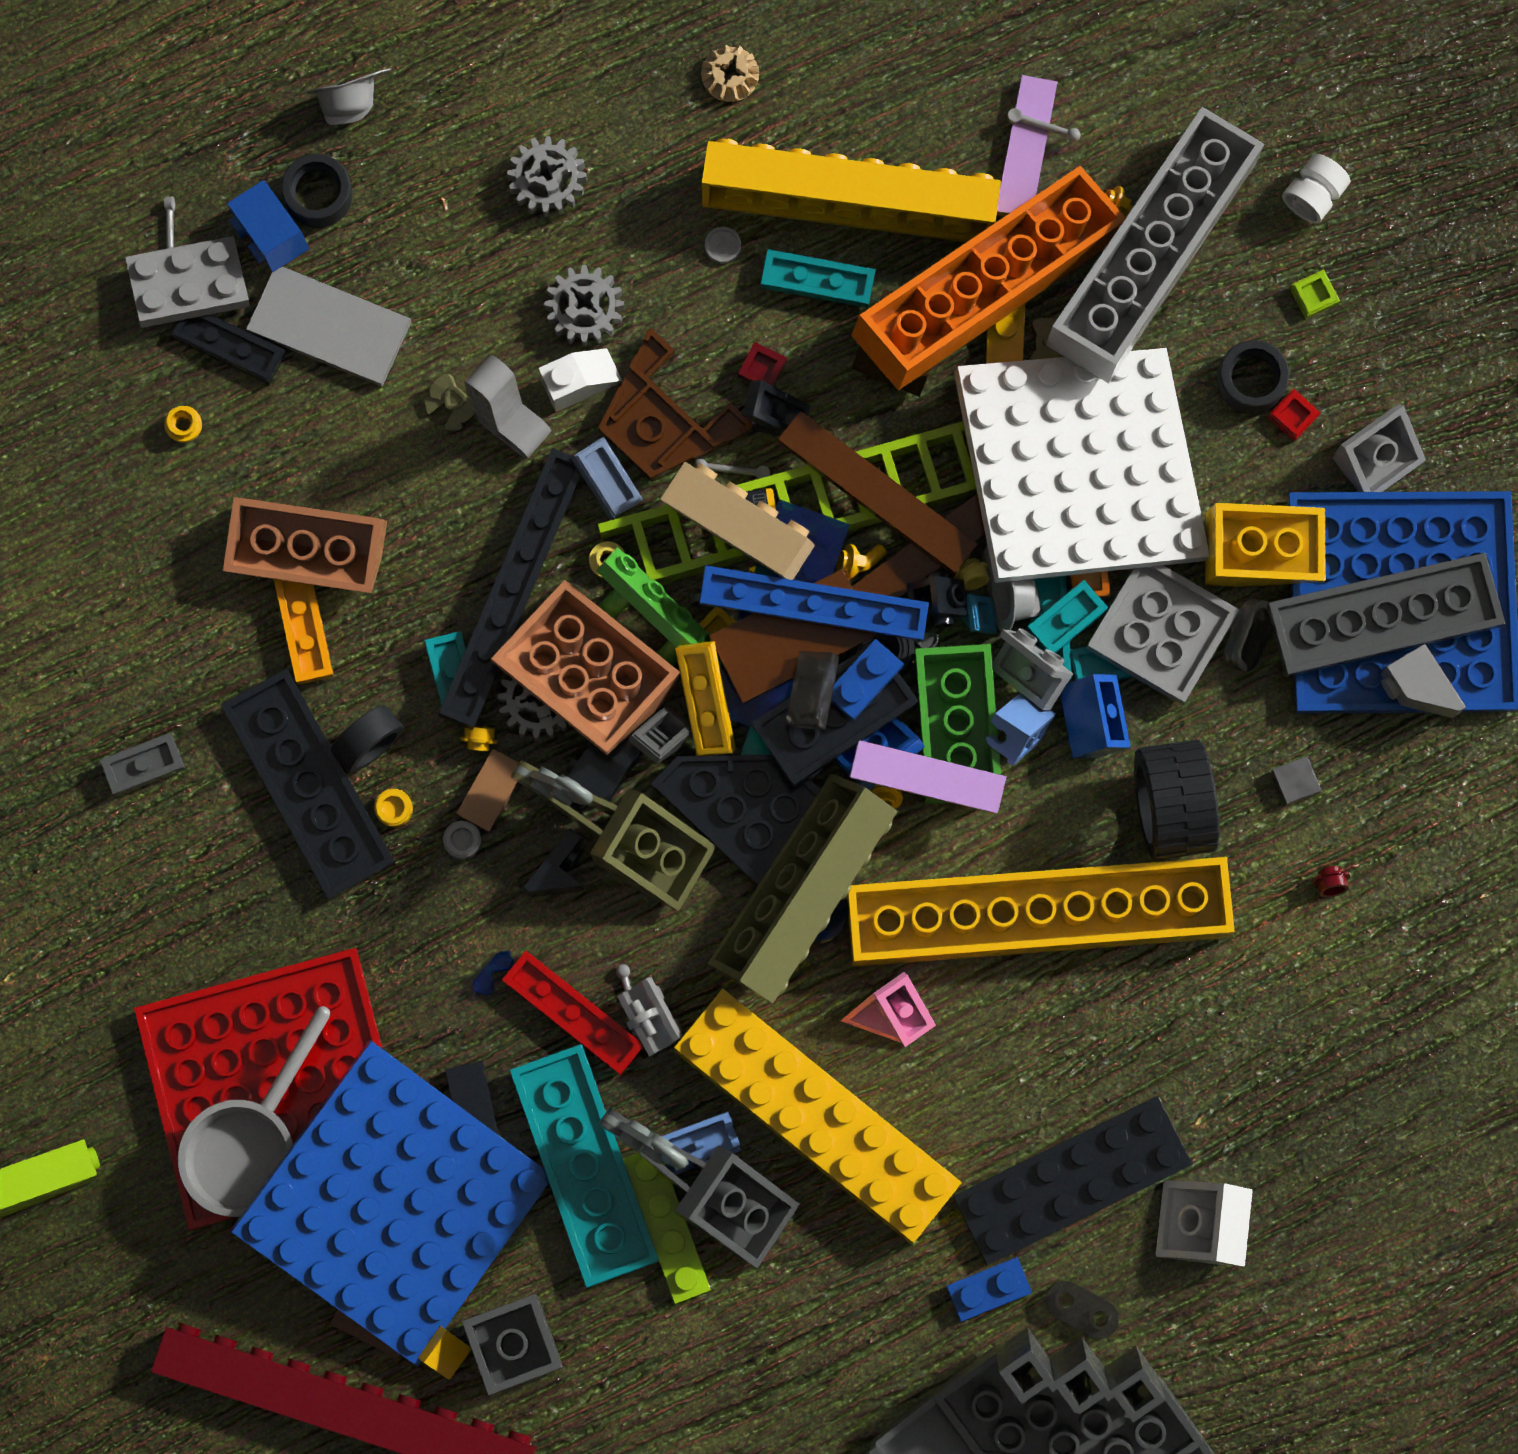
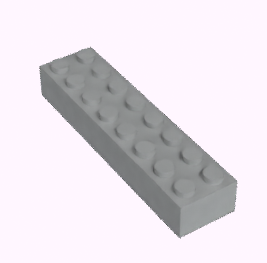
M1201 107L1052 326L1046 346L1109 384L1256 165L1264 143Z

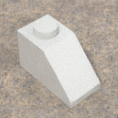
M607 348L571 353L538 368L540 380L555 412L622 383V379Z

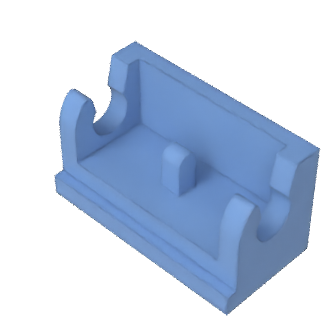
M1019 693L996 712L991 720L997 729L1005 732L1007 736L1006 741H1000L993 735L987 736L986 741L993 749L1008 758L1007 762L1014 766L1041 742L1057 713L1051 709L1050 711L1042 710L1022 693Z
M729 1112L662 1136L676 1147L706 1163L718 1145L733 1154L741 1151ZM665 1163L666 1168L675 1175L697 1168L688 1163L685 1168L677 1169Z

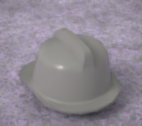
M392 69L381 70L344 84L308 90L306 93L316 94L327 124L354 123L363 119L373 106L374 79L391 72Z
M986 546L983 551L982 562L988 564L986 570L990 580L986 586L990 597L993 599L996 624L1001 632L1003 629L1011 630L1014 622L1035 618L1039 615L1038 590L1033 579L995 583L988 546Z

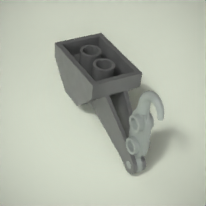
M608 1108L598 1123L627 1144L686 1194L675 1210L677 1215L757 1269L800 1205L736 1155L719 1145L706 1163L676 1147L659 1134L651 1133L650 1130L633 1119L628 1120L611 1108ZM664 1161L677 1169H683L689 1163L702 1171L692 1186L689 1187L661 1163Z

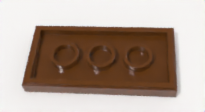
M843 569L814 583L853 590ZM753 613L709 635L708 638L710 641H715L717 655L743 704L877 635L875 633Z

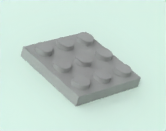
M1164 565L1134 568L1086 649L1183 706L1239 609Z

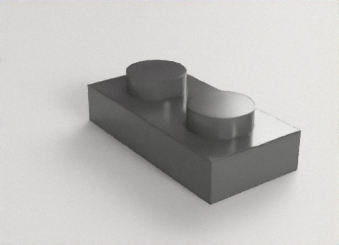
M172 733L165 734L100 760L112 794L115 797L186 770Z

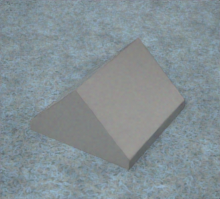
M1401 403L1342 443L1332 458L1358 492H1383L1426 461L1405 407Z

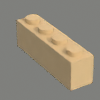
M684 462L661 500L674 511L778 576L793 580L815 546L807 538L810 531L793 520H790L786 525L776 518L779 512L762 501H759L757 506L745 499L748 493L729 481L726 487L715 480L718 474L705 465L698 463L695 468Z

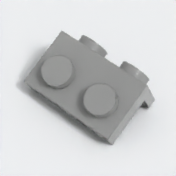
M1021 628L1017 631L1003 629L999 636L1006 642L992 663L993 671L1042 710L1050 711L1073 673L1063 666L1065 661L1058 654L1048 649L1044 651L1036 645L1038 640L1031 633Z

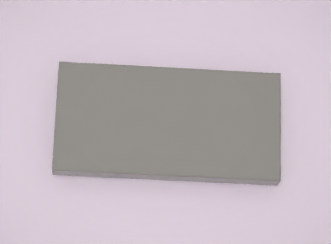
M281 267L272 272L246 330L259 338L383 387L411 325V318Z

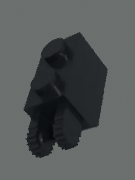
M634 732L607 755L590 743L583 755L577 752L566 768V771L570 773L568 777L579 783L593 795L610 802L643 755L641 750L628 741ZM572 801L569 807L583 815L582 812H585L589 805H580Z

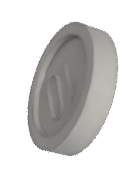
M717 227L711 230L705 239L707 256L712 261L720 264L734 261L741 251L739 235L728 227Z

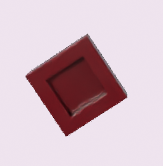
M754 342L738 372V378L748 383L750 381L762 380L775 386L787 363V357Z

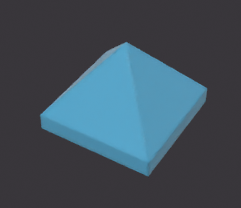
M974 594L967 595L968 616L962 618L964 624L971 632L997 634L992 597Z

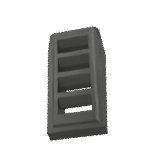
M666 705L636 730L628 741L658 764L685 744L692 734L691 725Z

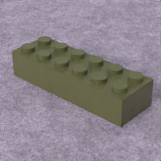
M831 773L712 955L708 964L741 987L773 1004L776 998L786 990L789 978L797 966L807 958L809 948L817 935L827 927L830 915L839 901L844 899L849 893L851 883L860 869L869 862L872 851L880 838L890 830L892 820L898 811L866 787Z

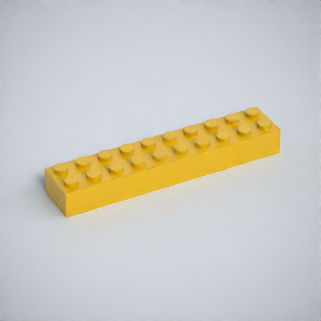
M1227 857L851 885L850 891L847 894L852 967L1229 938L1235 932Z

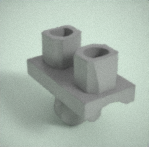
M652 977L644 979L633 988L617 996L629 1018V1021L626 1023L630 1030L635 1029L649 1056L657 1054L682 1039V1029L677 1019H674L664 1002L665 997L659 986L655 985Z

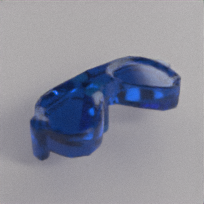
M509 950L498 952L473 981V991L475 993H480L484 996L493 993L492 974L494 972H508L515 964Z

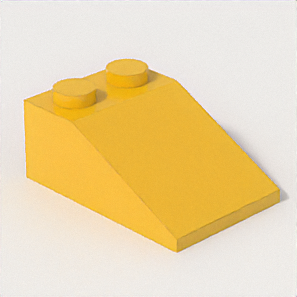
M1215 503L1205 512V534L1209 549V557L1205 561V585L1248 587L1322 583L1326 581L1325 508Z

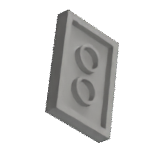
M234 236L125 257L141 328L250 307Z

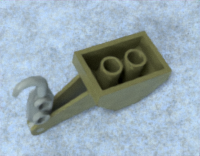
M522 760L519 761L511 775L513 780L539 795L598 839L590 853L596 864L626 884L674 910L679 911L717 847L647 796L628 788L617 806L593 795L579 783L561 774L559 777L544 767L537 769ZM572 801L580 805H590L612 816L604 831L569 807Z

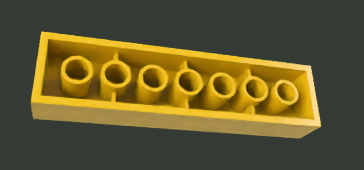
M718 139L716 142L708 141L702 178V207L968 242L996 223L1001 180H995L991 175L985 173H974L972 176L958 175L956 171L948 168H938L935 171L921 170L918 165L911 163L891 166L884 165L883 161L874 158L854 161L847 160L846 156L836 153L827 154L825 157L811 155L805 149L794 148L787 152L775 150L773 146L758 143L750 147L738 145L736 141L731 139Z
M724 989L718 993L674 1047L676 1054L911 1245L918 1239L962 1183Z

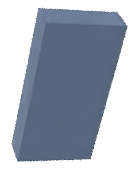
M604 437L571 457L609 520L614 519L643 500Z

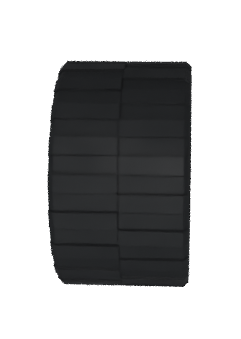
M1197 739L1138 748L1134 758L1135 791L1142 833L1150 857L1153 860H1163L1215 852L1219 846L1220 837L1218 801L1213 772L1205 746Z

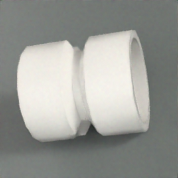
M1313 154L1301 169L1300 174L1302 178H1294L1284 191L1282 198L1296 215L1308 222L1317 224L1322 221L1332 208L1331 200H1338L1349 186L1351 180L1347 172L1338 163L1325 155Z

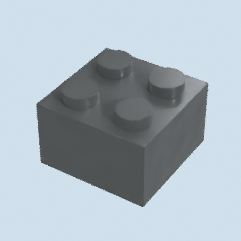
M537 1294L527 1296L462 1321L488 1396L498 1394L564 1368Z

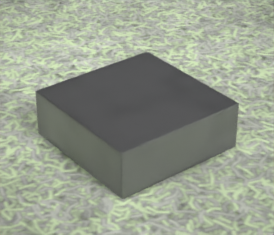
M1308 756L1274 768L1271 771L1285 806L1322 791Z

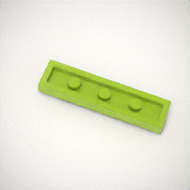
M637 1153L623 1158L674 1303L677 1304L711 1291L686 1220L675 1212L679 1201L672 1182Z

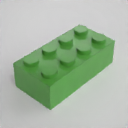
M991 644L915 649L913 662L916 698L919 701L917 705L919 738L925 746L920 751L921 755L1001 775L1000 754L986 741V737L989 735L996 736L998 739V730L991 722L996 713ZM924 796V805L950 803Z

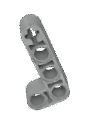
M489 354L464 382L475 418L521 457L528 459L551 433L550 427L522 404L514 373L492 354Z

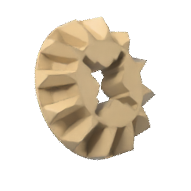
M725 44L720 49L711 50L709 56L703 62L701 71L702 82L705 89L713 97L726 102L739 101L749 96L756 88L759 80V66L753 54H749L741 46L729 47ZM735 61L736 72L741 75H733L728 80L727 85H725L724 72L720 69H728L730 64Z

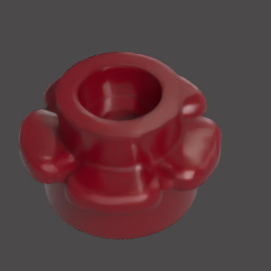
M1328 866L1318 871V876L1314 878L1313 884L1318 888L1321 897L1339 896L1349 890L1347 880L1350 878V874L1346 871L1341 872L1339 866Z

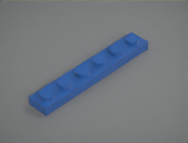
M712 566L704 567L699 605L917 641L924 639L929 602Z

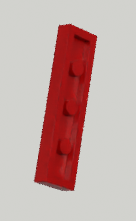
M528 951L521 955L502 979L506 985L620 1076L644 1048L642 1042Z

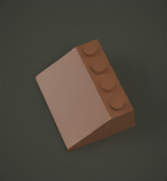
M566 580L555 589L491 658L492 663L606 755L657 711L677 689L680 675L676 668Z

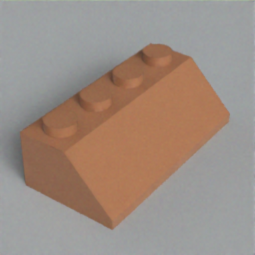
M234 497L223 571L372 593L382 559L387 521L380 518Z

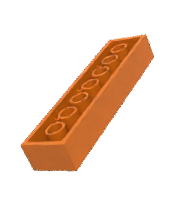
M1079 166L861 313L851 336L899 391L1105 249L1126 217L1085 170Z

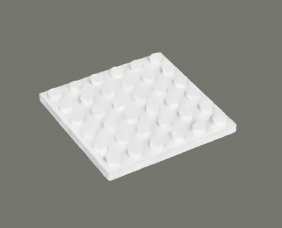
M1167 348L1130 351L1109 384L1066 357L958 366L955 369L956 386L995 583L1207 560L1209 549Z

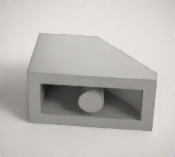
M1426 644L1390 664L1381 673L1383 677L1381 683L1385 692L1391 699L1394 700L1396 698L1401 706L1450 718L1459 715L1466 708Z

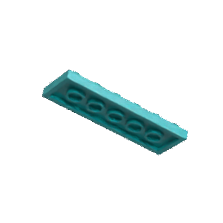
M582 1044L511 1069L510 1072L586 1288L659 1262L616 1138L598 1124L606 1110Z

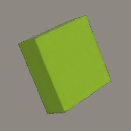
M1324 269L1290 286V290L1305 319L1333 308L1340 303V299Z

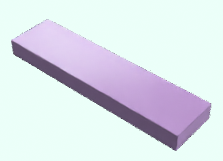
M1022 75L1016 108L1022 112V115L1050 123L1058 82ZM1023 122L1012 124L997 208L998 216L1005 217L1036 196L1048 135L1047 130Z
M861 740L857 742L849 778L995 814L999 811L1007 777Z

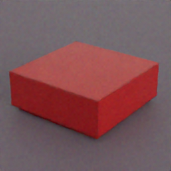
M1293 389L1267 418L1295 442L1320 416L1321 412Z

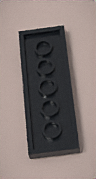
M288 669L279 672L221 704L329 901L396 864L340 762L331 752V746Z
M1156 1096L954 1195L953 1199L986 1266L1193 1164L1159 1096Z

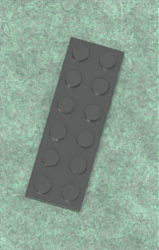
M1486 553L1278 600L1267 605L1286 677L1500 628L1505 625Z

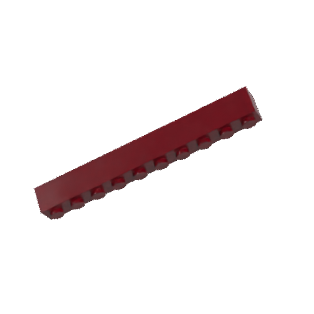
M179 1323L177 1329L166 1327L151 1370L152 1373L401 1454H536L538 1448L530 1444L531 1436L509 1430L508 1437L493 1432L494 1424L473 1418L471 1425L456 1420L457 1412L436 1406L434 1413L419 1408L420 1400L399 1394L397 1401L382 1396L383 1388L362 1382L361 1388L358 1389L346 1385L348 1377L325 1370L324 1376L321 1377L309 1373L311 1365L291 1358L288 1359L287 1365L272 1361L274 1356L272 1352L252 1346L250 1353L235 1349L238 1341L215 1334L213 1341L199 1337L201 1329Z

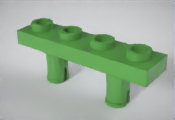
M618 547L596 570L614 588L598 607L615 619L631 604L668 639L656 653L672 666L678 662L675 648L679 645L710 642L708 636L712 633L706 632L692 618V615L686 608L679 606L665 592L660 583L652 580L638 567L634 558L625 554Z

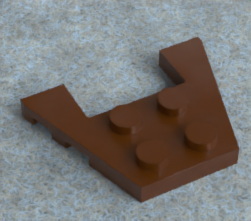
M652 328L647 331L637 355L634 356L629 366L628 373L598 427L599 432L650 481L681 467L684 462L689 463L750 433L754 429V424L744 417L731 403L704 428H701L650 380L675 354V350Z

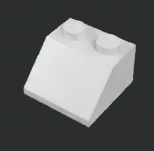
M1164 1180L1156 1257L1245 1267L1252 1189L1225 1183Z

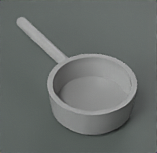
M321 1006L317 1008L261 1104L246 1100L220 1102L202 1111L187 1127L178 1151L179 1173L190 1196L205 1209L223 1216L240 1217L293 1145L287 1127L274 1111L330 1017V1010L327 1007Z

